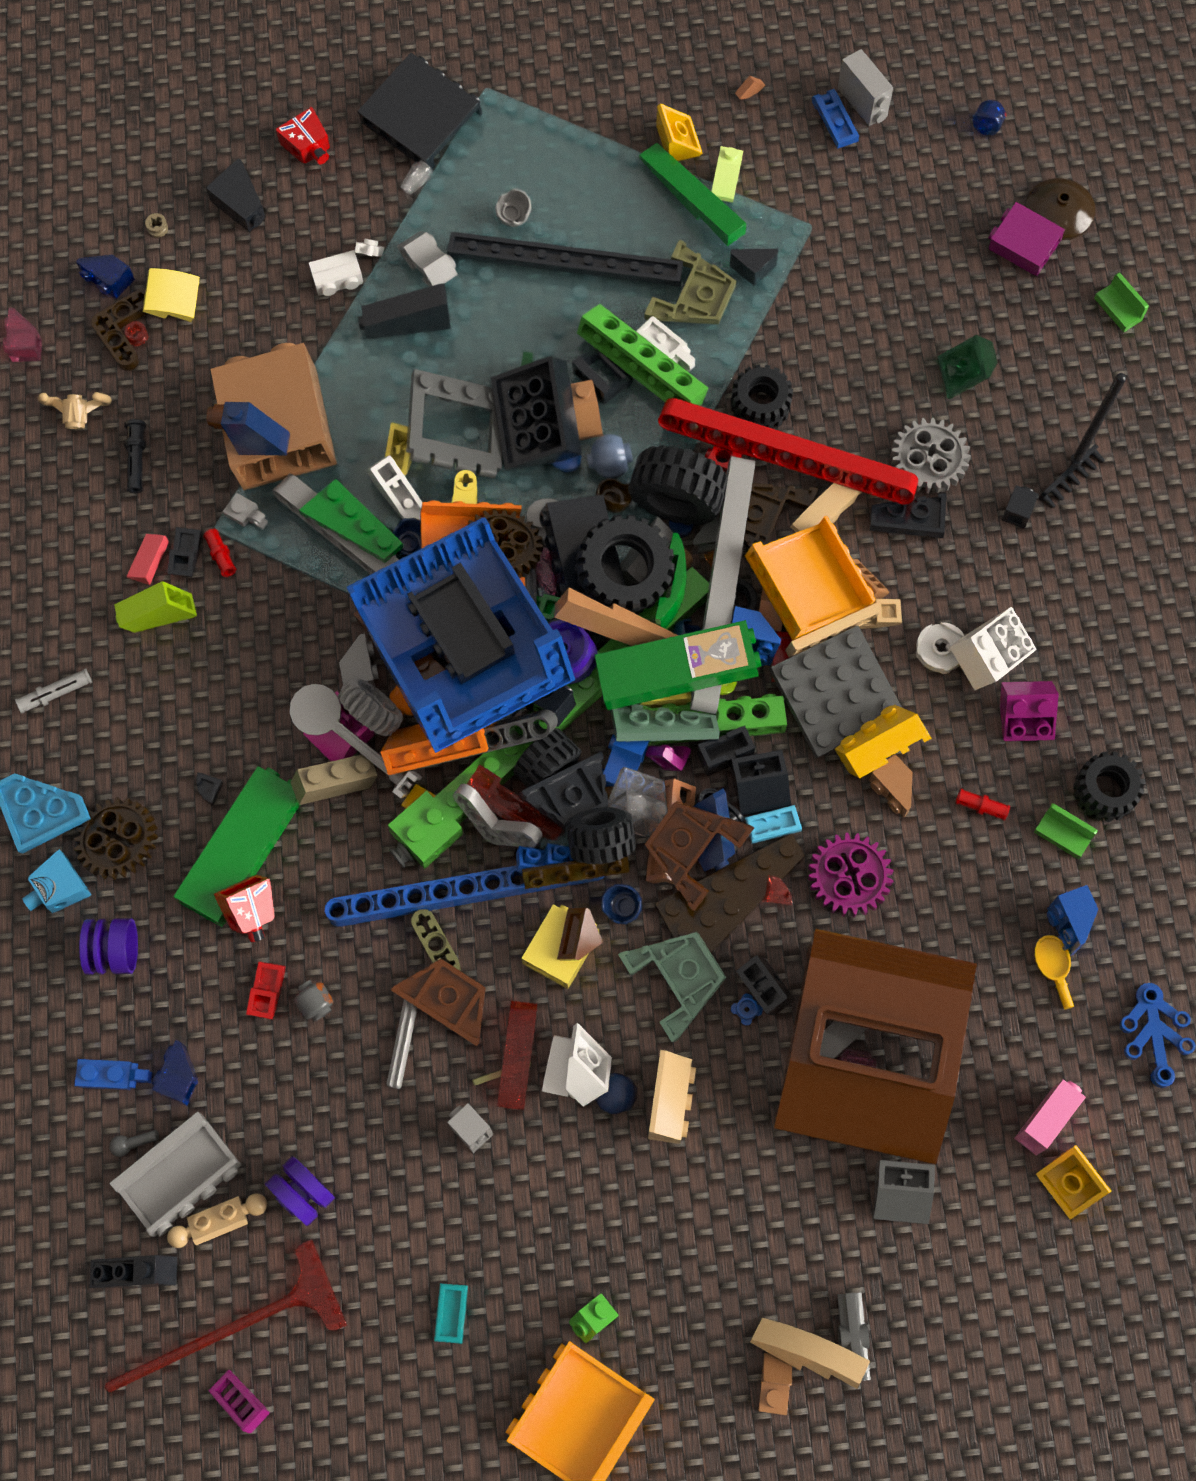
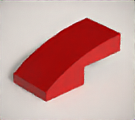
M258 962L254 986L250 990L246 1015L273 1019L286 966Z

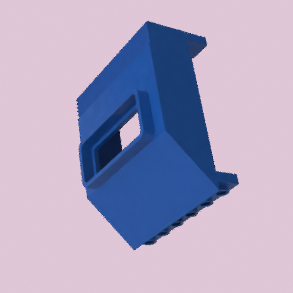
M485 517L346 587L380 656L435 753L575 680L562 636L557 629L552 630L495 541L490 525ZM461 562L495 617L498 619L505 616L514 630L515 634L509 638L513 643L515 654L462 685L457 677L451 678L447 669L424 680L414 662L434 652L435 650L432 645L435 642L431 636L427 638L419 626L422 623L419 616L413 617L406 605L410 602L407 593L412 591L415 596L452 575V567Z

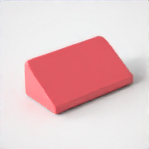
M157 534L145 535L127 574V578L148 585L151 584L169 544L166 536Z

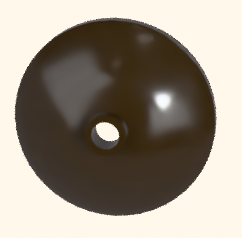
M1052 178L1040 182L1030 191L1025 204L1026 208L1064 228L1062 240L1074 239L1084 234L1091 226L1095 217V203L1088 190L1079 183L1064 178Z

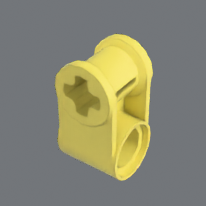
M469 470L458 472L454 479L452 503L462 501L467 504H477V480L475 474Z

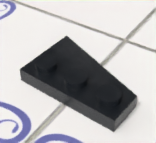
M940 493L937 497L926 498L925 496L916 497V500L905 505L893 501L874 504L871 507L869 531L943 538L945 533L946 493Z

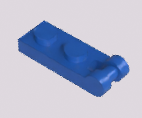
M832 89L824 95L817 94L812 96L813 106L818 110L837 149L858 142L859 135L836 90Z

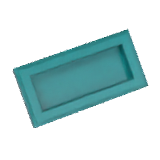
M440 1283L434 1341L463 1344L468 1286Z

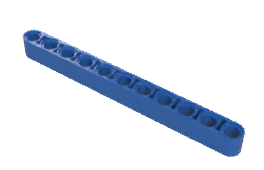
M516 865L333 898L326 903L325 914L332 925L342 927L414 914L421 909L432 911L594 882L603 879L605 876L525 889L524 883L515 885L511 882L515 876H523V873L517 872ZM490 880H497L500 883L499 887L494 890L488 889L486 884ZM466 884L474 887L473 891L469 894L460 892L461 888ZM440 889L448 891L447 896L443 899L435 897V893ZM413 894L422 895V899L418 903L409 902V898ZM386 899H396V904L393 907L385 908L383 906ZM369 903L370 908L367 912L360 913L357 911L359 905ZM335 908H344L343 915L340 917L332 916Z

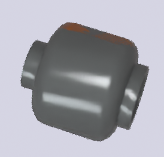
M309 980L297 988L299 993L294 997V1003L305 1019H313L315 1022L332 1011L330 1007L334 1001L322 982L313 984Z

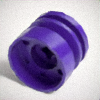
M115 918L112 920L110 928L105 919H99L97 922L94 919L84 920L80 933L79 952L81 967L86 975H93L96 971L99 975L105 974L108 966H110L113 974H132L134 972L138 957V934L135 921L132 918Z

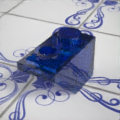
M112 254L79 258L76 261L80 269L79 274L85 281L89 283L92 281L103 294L107 295L109 293L116 299L135 280L131 268Z
M175 1040L173 1046L170 1045L164 1055L166 1062L162 1070H158L153 1078L152 1085L154 1087L152 1090L161 1096L187 1106L197 1086L198 1078L186 1046L180 1041Z

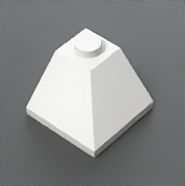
M578 1023L573 1025L566 1090L571 1098L576 1099L582 1106H585L608 1091L612 1057Z

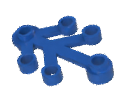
M1145 983L1136 992L1138 1003L1130 1014L1120 1021L1119 1026L1124 1033H1132L1138 1026L1137 1020L1145 1011L1147 1012L1148 1022L1134 1041L1124 1048V1054L1130 1060L1137 1059L1142 1054L1143 1046L1151 1037L1156 1068L1151 1072V1081L1159 1088H1166L1174 1082L1175 1073L1167 1064L1163 1037L1176 1046L1182 1055L1191 1054L1195 1050L1196 1045L1191 1038L1181 1037L1159 1019L1158 1010L1172 1019L1173 1025L1179 1029L1187 1027L1191 1022V1018L1187 1012H1178L1163 1000V992L1157 985ZM1152 992L1154 1000H1149L1146 993ZM1183 1016L1185 1024H1180L1177 1017ZM1125 1020L1132 1022V1029L1125 1027ZM1183 1042H1187L1190 1045L1189 1051L1183 1049ZM1129 1047H1135L1137 1055H1131ZM1161 1071L1168 1073V1080L1161 1078Z

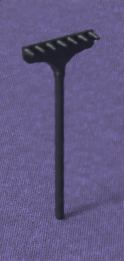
M1119 373L1116 375L1076 452L1071 456L1069 468L1038 497L1052 508L1056 505L1047 494L1051 492L1061 501L1064 499L1056 488L1057 485H1060L1069 493L1072 491L1064 480L1066 477L1075 484H1080L1073 474L1074 470L1084 477L1089 476L1081 466L1082 462L1095 470L1097 467L1090 460V455H1093L1101 462L1105 461L1097 451L1098 445L1095 444L1090 449L1089 447L1126 381L1125 374Z

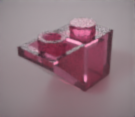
M9 308L8 317L5 318L7 338L3 339L4 352L8 353L12 362L41 361L42 339L37 329L14 308Z

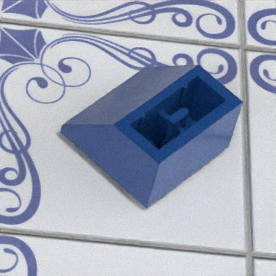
M735 606L731 623L746 620L748 629L753 628L756 643L752 644L753 652H759L762 666H770L780 646V637L761 612Z
M1087 885L1058 895L1047 908L1049 923L1051 926L1056 927L1059 934L1058 938L1064 945L1062 949L1064 951L1068 949L1070 956L1074 955L1085 944L1098 912V907Z

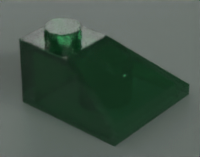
M974 335L938 356L947 398L952 399L990 378L998 363L992 341L979 335Z

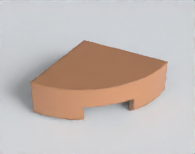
M749 76L735 94L739 99H747L758 93L765 84L762 80Z

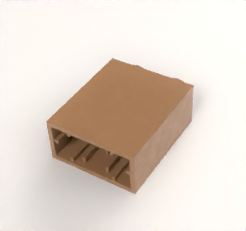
M292 343L278 344L272 348L271 352L251 358L246 356L232 357L224 365L211 369L217 404H224L225 402H250L290 433L287 456L238 455L225 430L222 429L229 467L243 490L283 480L289 473L297 476L337 464L317 370L304 343L297 345Z

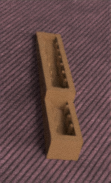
M568 588L555 604L554 618L630 646L678 636L615 603L609 608L571 588Z

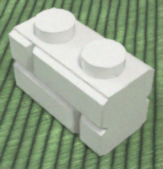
M354 250L309 262L318 296H331L338 290H352L360 284H364Z

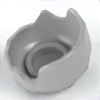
M516 188L501 194L495 205L496 217L505 226L518 227L524 224L531 213L529 196L524 191Z

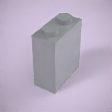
M862 49L842 59L838 90L868 126L885 120L888 116L893 86Z

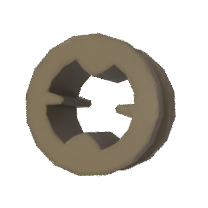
M154 213L146 218L145 225L152 237L159 238L167 233L168 225L163 215ZM159 223L161 224L160 227H159V226H155V227L153 228V225H154V224H155V225H158Z

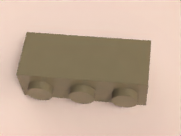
M357 755L297 769L291 780V785L298 804L302 805L369 789L378 775L374 764L364 755Z

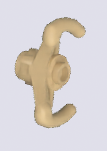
M95 392L92 395L93 400L88 402L82 399V395L75 394L67 395V399L63 400L58 397H48L46 393H41L37 397L39 403L46 406H54L63 413V424H65L67 429H85L87 414L99 406H108L112 402L110 396Z

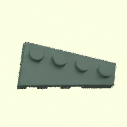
M639 704L632 705V708L621 707L610 710L616 741L719 739L720 731L716 715L690 711H682L680 714H675L668 708L658 707V711L643 709V705Z

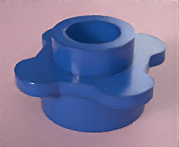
M744 994L738 1003L732 1004L731 1012L738 1015L743 1025L748 1026L752 1023L754 1017L762 1014L763 1008L757 1004L751 994ZM745 1007L749 1008L748 1012L744 1010Z

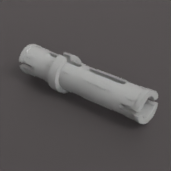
M85 668L43 688L41 686L36 687V691L15 699V702L22 714L42 704L46 706L49 704V701L93 682ZM74 680L77 681L76 683H74V684H72V685H69V686H67V687H65V688H62V689H60V690H58V691L56 690V688L61 687V686H63V685H65V684H68V683H70V682H72V681H74ZM49 691L52 692L51 694H49V695H47V696H44V697H42V698H40V699H37V700H35V701H31L33 698H36V697H38V696H40V695H43V694H45V693H47V692H49Z

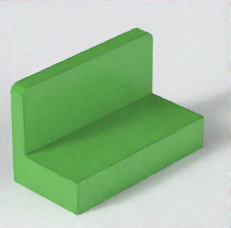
M1120 272L1114 276L1109 286L1096 293L1094 297L1123 332L1141 322L1149 307Z
M1053 803L1034 831L1035 834L1078 860L1098 832L1094 827Z

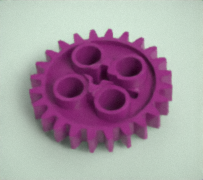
M847 832L844 840H841L836 834L834 843L826 839V848L822 846L817 848V852L820 855H812L811 860L816 864H809L808 870L815 873L809 874L808 880L815 881V883L811 885L810 890L819 891L816 894V900L825 899L822 907H826L829 904L833 905L831 913L836 912L839 908L843 917L847 910L851 911L853 917L856 916L858 910L863 915H866L867 907L875 911L877 908L876 902L883 904L885 899L882 895H888L890 892L886 886H891L893 880L887 876L893 874V869L886 867L890 864L891 859L883 860L882 858L886 851L881 850L878 852L876 850L878 842L872 846L869 845L868 836L864 841H860L859 833L855 835L854 839H850V835ZM841 854H845L847 859V865L844 859L841 857ZM852 855H861L865 862L855 863ZM835 862L840 866V870L836 872L831 871L827 864ZM848 869L851 874H856L853 880L851 876H846ZM861 879H871L874 886L870 888L863 886ZM854 885L856 886V889H857L858 892L860 893V896H857V895L855 894ZM838 886H845L850 894L842 896L837 892L836 888Z

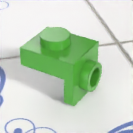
M599 1294L569 1320V1324L572 1326L574 1333L584 1343H588L619 1315L605 1297Z

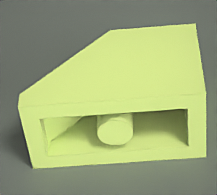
M720 147L711 191L720 200L733 203L742 161V150Z

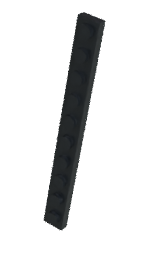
M451 232L447 255L453 258L679 287L683 269V261L459 232Z

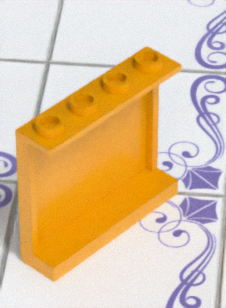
M828 516L823 517L820 523L766 545H763L761 541L752 544L745 555L793 641L872 605L876 600L872 589L867 586L861 575L860 568L855 565L847 546L841 541L835 525L830 522Z
M569 1341L566 1346L561 1343L553 1356L556 1360L551 1371L546 1368L537 1381L541 1387L536 1395L530 1393L521 1408L525 1410L520 1420L514 1418L505 1433L510 1435L507 1442L520 1449L564 1481H605L655 1399L578 1348Z

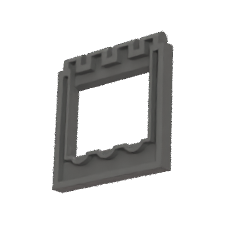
M414 369L411 373L406 452L411 453L410 460L428 464L430 458H432L431 464L433 466L452 469L453 463H455L456 471L469 470L474 474L476 468H478V476L495 479L497 473L502 469V447L492 387ZM428 395L437 396L443 401L450 402L454 400L461 402L464 406L473 407L475 405L483 407L485 411H490L488 452L422 438L424 397Z

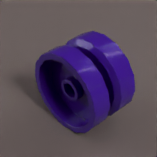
M562 620L551 622L549 625L552 630L557 629L562 636L575 680L569 684L583 681L590 676L596 667L595 654H598L597 646L584 628Z
M292 1155L282 1165L283 1171L292 1181L288 1183L281 1175L274 1174L265 1185L276 1196L275 1199L292 1216L295 1215L306 1226H309L318 1217V1214L308 1201L312 1199L320 1207L326 1208L335 1197Z

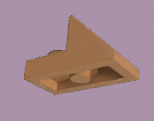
M764 1353L758 1411L787 1415L789 1389L792 1385V1366L769 1353Z

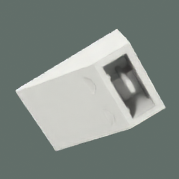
M1012 607L993 617L950 646L951 651L974 690L998 681L1036 650Z

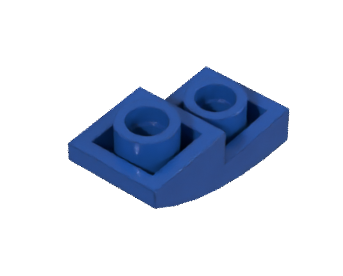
M547 843L545 850L519 846L516 852L517 872L521 873L522 869L573 861L569 847Z

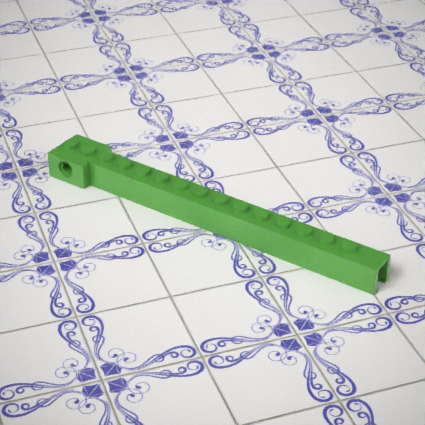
M693 567L687 571L686 591L681 607L666 628L671 632L676 622L688 619L707 601L709 583ZM672 585L661 597L670 598ZM659 599L651 608L644 609L639 616L656 624L655 618ZM611 639L598 651V654L630 647V645ZM597 664L590 676L583 681L567 684L573 690L576 706L560 726L556 727L557 729L565 730L603 695ZM539 719V725L547 729L546 723ZM515 725V730L523 735L522 728ZM534 741L483 753L434 798L428 791H425L388 824L390 834L407 849L410 855L424 869L427 868L463 835L462 827L459 824L467 816L453 798V794L461 784H467L473 787L482 799L486 801L514 776L513 771L518 759Z

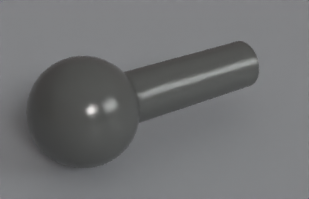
M153 1130L130 1138L124 1135L115 1136L109 1144L110 1152L116 1157H123L130 1152L131 1148L158 1141L159 1133L157 1130Z

